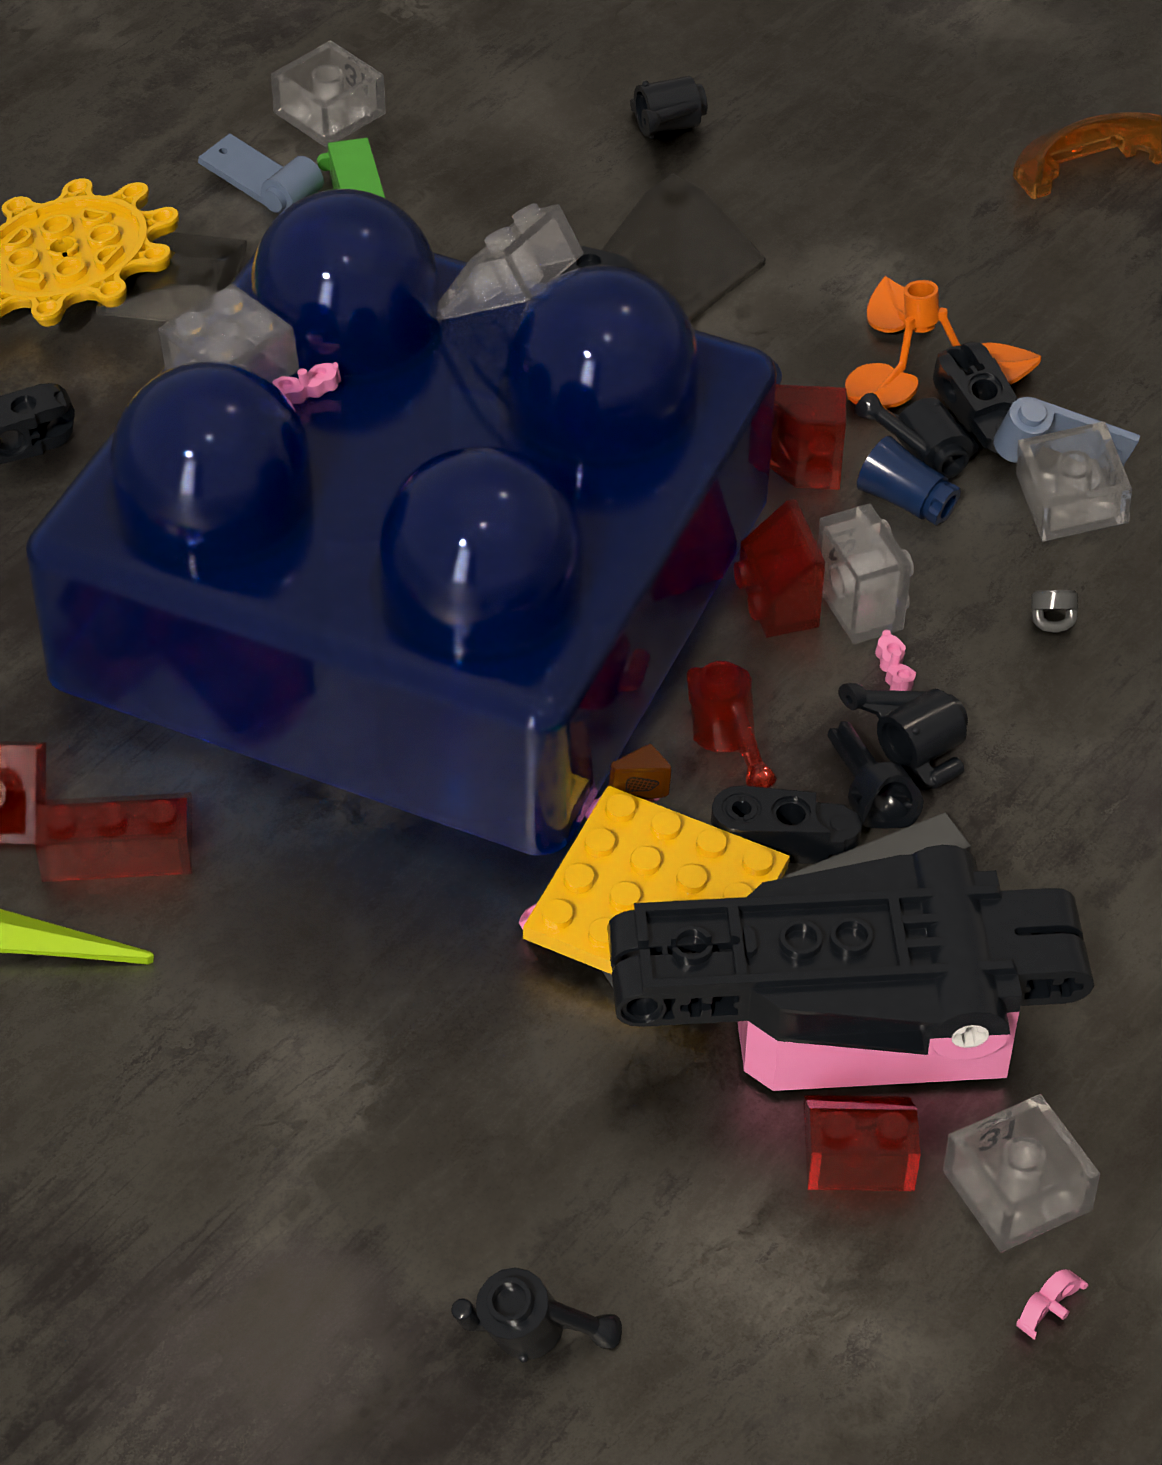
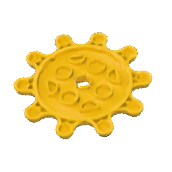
M85 178L68 182L63 187L62 193L58 198L46 203H35L30 198L23 196L7 200L1 208L7 220L0 226V318L15 309L31 308V313L35 320L41 326L50 327L58 324L62 320L66 309L76 303L95 300L110 308L120 306L126 300L127 286L124 280L129 276L139 272H160L169 267L171 262L170 247L165 244L152 243V241L170 234L178 228L179 213L177 209L163 207L151 211L140 210L148 203L149 189L145 183H130L113 194L101 196L93 194V184L89 179ZM67 252L68 256L64 257L63 253Z

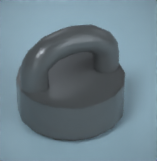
M1075 590L1034 591L1031 594L1034 624L1041 630L1052 633L1067 631L1073 627L1078 617V593ZM1066 610V618L1060 621H1049L1044 618V611Z

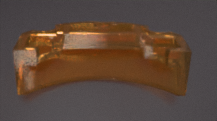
M1137 112L1110 113L1089 117L1049 131L1032 141L1021 152L1014 166L1013 177L1033 200L1051 193L1052 180L1058 177L1060 169L1058 163L1118 147L1126 157H1135L1136 151L1141 150L1150 153L1149 160L1154 164L1162 163V115Z

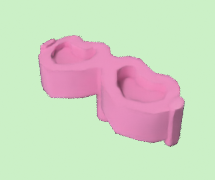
M338 363L317 364L308 372L304 368L299 369L297 372L299 379L281 376L272 381L271 384H268L271 402L281 407H287L290 404H301L308 397L318 398L328 391H334L338 387L339 382H341Z
M884 630L878 640L875 654L880 659L881 670L886 672L885 681L890 685L889 690L911 691L916 672L902 664L906 646L896 636L891 635L890 630Z
M1064 1269L1055 1272L1041 1290L1030 1297L1016 1326L1035 1340L1037 1335L1035 1330L1047 1312L1050 1310L1064 1320L1070 1311L1059 1302L1066 1296L1074 1294L1080 1288L1086 1289L1088 1283L1070 1270Z

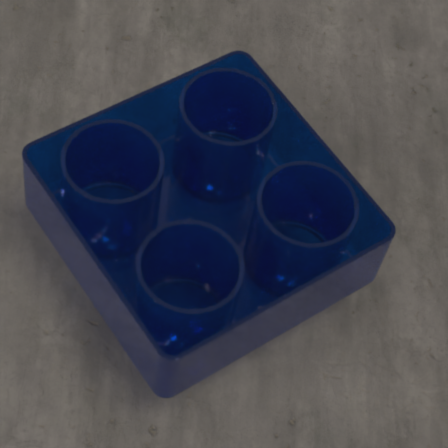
M333 189L306 196L286 208L269 225L259 242L256 252L209 309L208 312L212 316L208 319L207 317L201 319V324L206 322V326L201 330V333H207L210 326L214 324L212 333L204 339H199L197 337L199 327L196 326L189 335L191 347L187 349L186 342L184 341L158 375L148 381L130 399L115 429L29 536L26 545V555L47 677L50 683L62 692L531 855H547L564 848L573 837L609 775L611 763L616 761L767 502L777 376L775 364L765 352L758 348L693 329L686 312L671 292L656 280L633 269L616 265L586 266L570 270L543 285L433 252L423 231L410 215L396 204L376 194L357 189ZM337 362L341 376V382H339L338 387L334 391H328L318 398L308 397L301 404H292L285 394L272 383V381L281 376L299 379L297 373L299 369L304 368L308 372L313 366L322 363L333 364Z

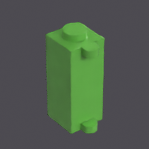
M368 137L329 142L328 153L320 154L317 157V164L320 170L329 171L339 207V209L332 213L334 224L340 227L344 226L346 236L387 230L385 195Z

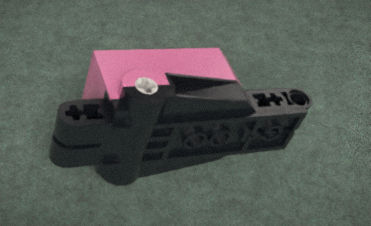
M936 845L926 847L909 855H897L762 882L750 895L743 898L634 903V910L624 911L615 915L607 926L617 1018L624 1024L638 1027L738 1022L744 1071L772 1091L1007 1078L1020 1006L1072 1003L1085 998L1094 988V980L1086 945L1083 941L1077 905L1072 893L1060 888L1001 891L996 870L978 871L975 857L968 850L954 845Z

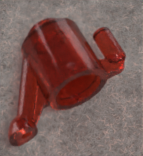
M715 661L702 668L693 667L687 672V684L692 710L694 741L704 749L714 752L738 750L747 765V786L765 788L772 786L777 778L769 766L762 761L755 739L752 678L748 671L727 661Z

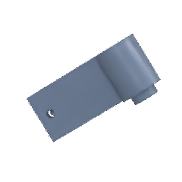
M230 133L198 157L200 165L259 201L272 212L280 215L292 213L321 190L324 185L321 170L310 158L297 156L283 167Z
M1022 397L1012 403L994 436V446L1002 458L1015 463H1022L1031 459L1040 443H1044L1112 467L1113 464L1115 469V466L1117 468V463L1112 456L1114 453L1118 462V468L1121 471L1138 444L1140 435L1037 398Z

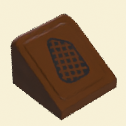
M650 743L611 763L609 786L642 799L663 798L669 795L672 769L666 759Z

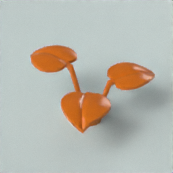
M887 276L880 281L871 295L867 306V321L872 328L885 333H894L905 328L899 363L895 368L885 363H870L857 367L848 375L845 382L847 400L857 404L865 394L874 393L878 396L882 406L885 409H889L906 403L916 394L919 386L918 378L912 374L904 373L913 331L918 333L929 332L940 321L952 347L960 346L959 340L948 319L947 308H939L938 286L934 282L916 280L904 287ZM981 343L988 349L992 358H995L1010 385L1021 380L1041 362V355L1025 349L1001 343Z

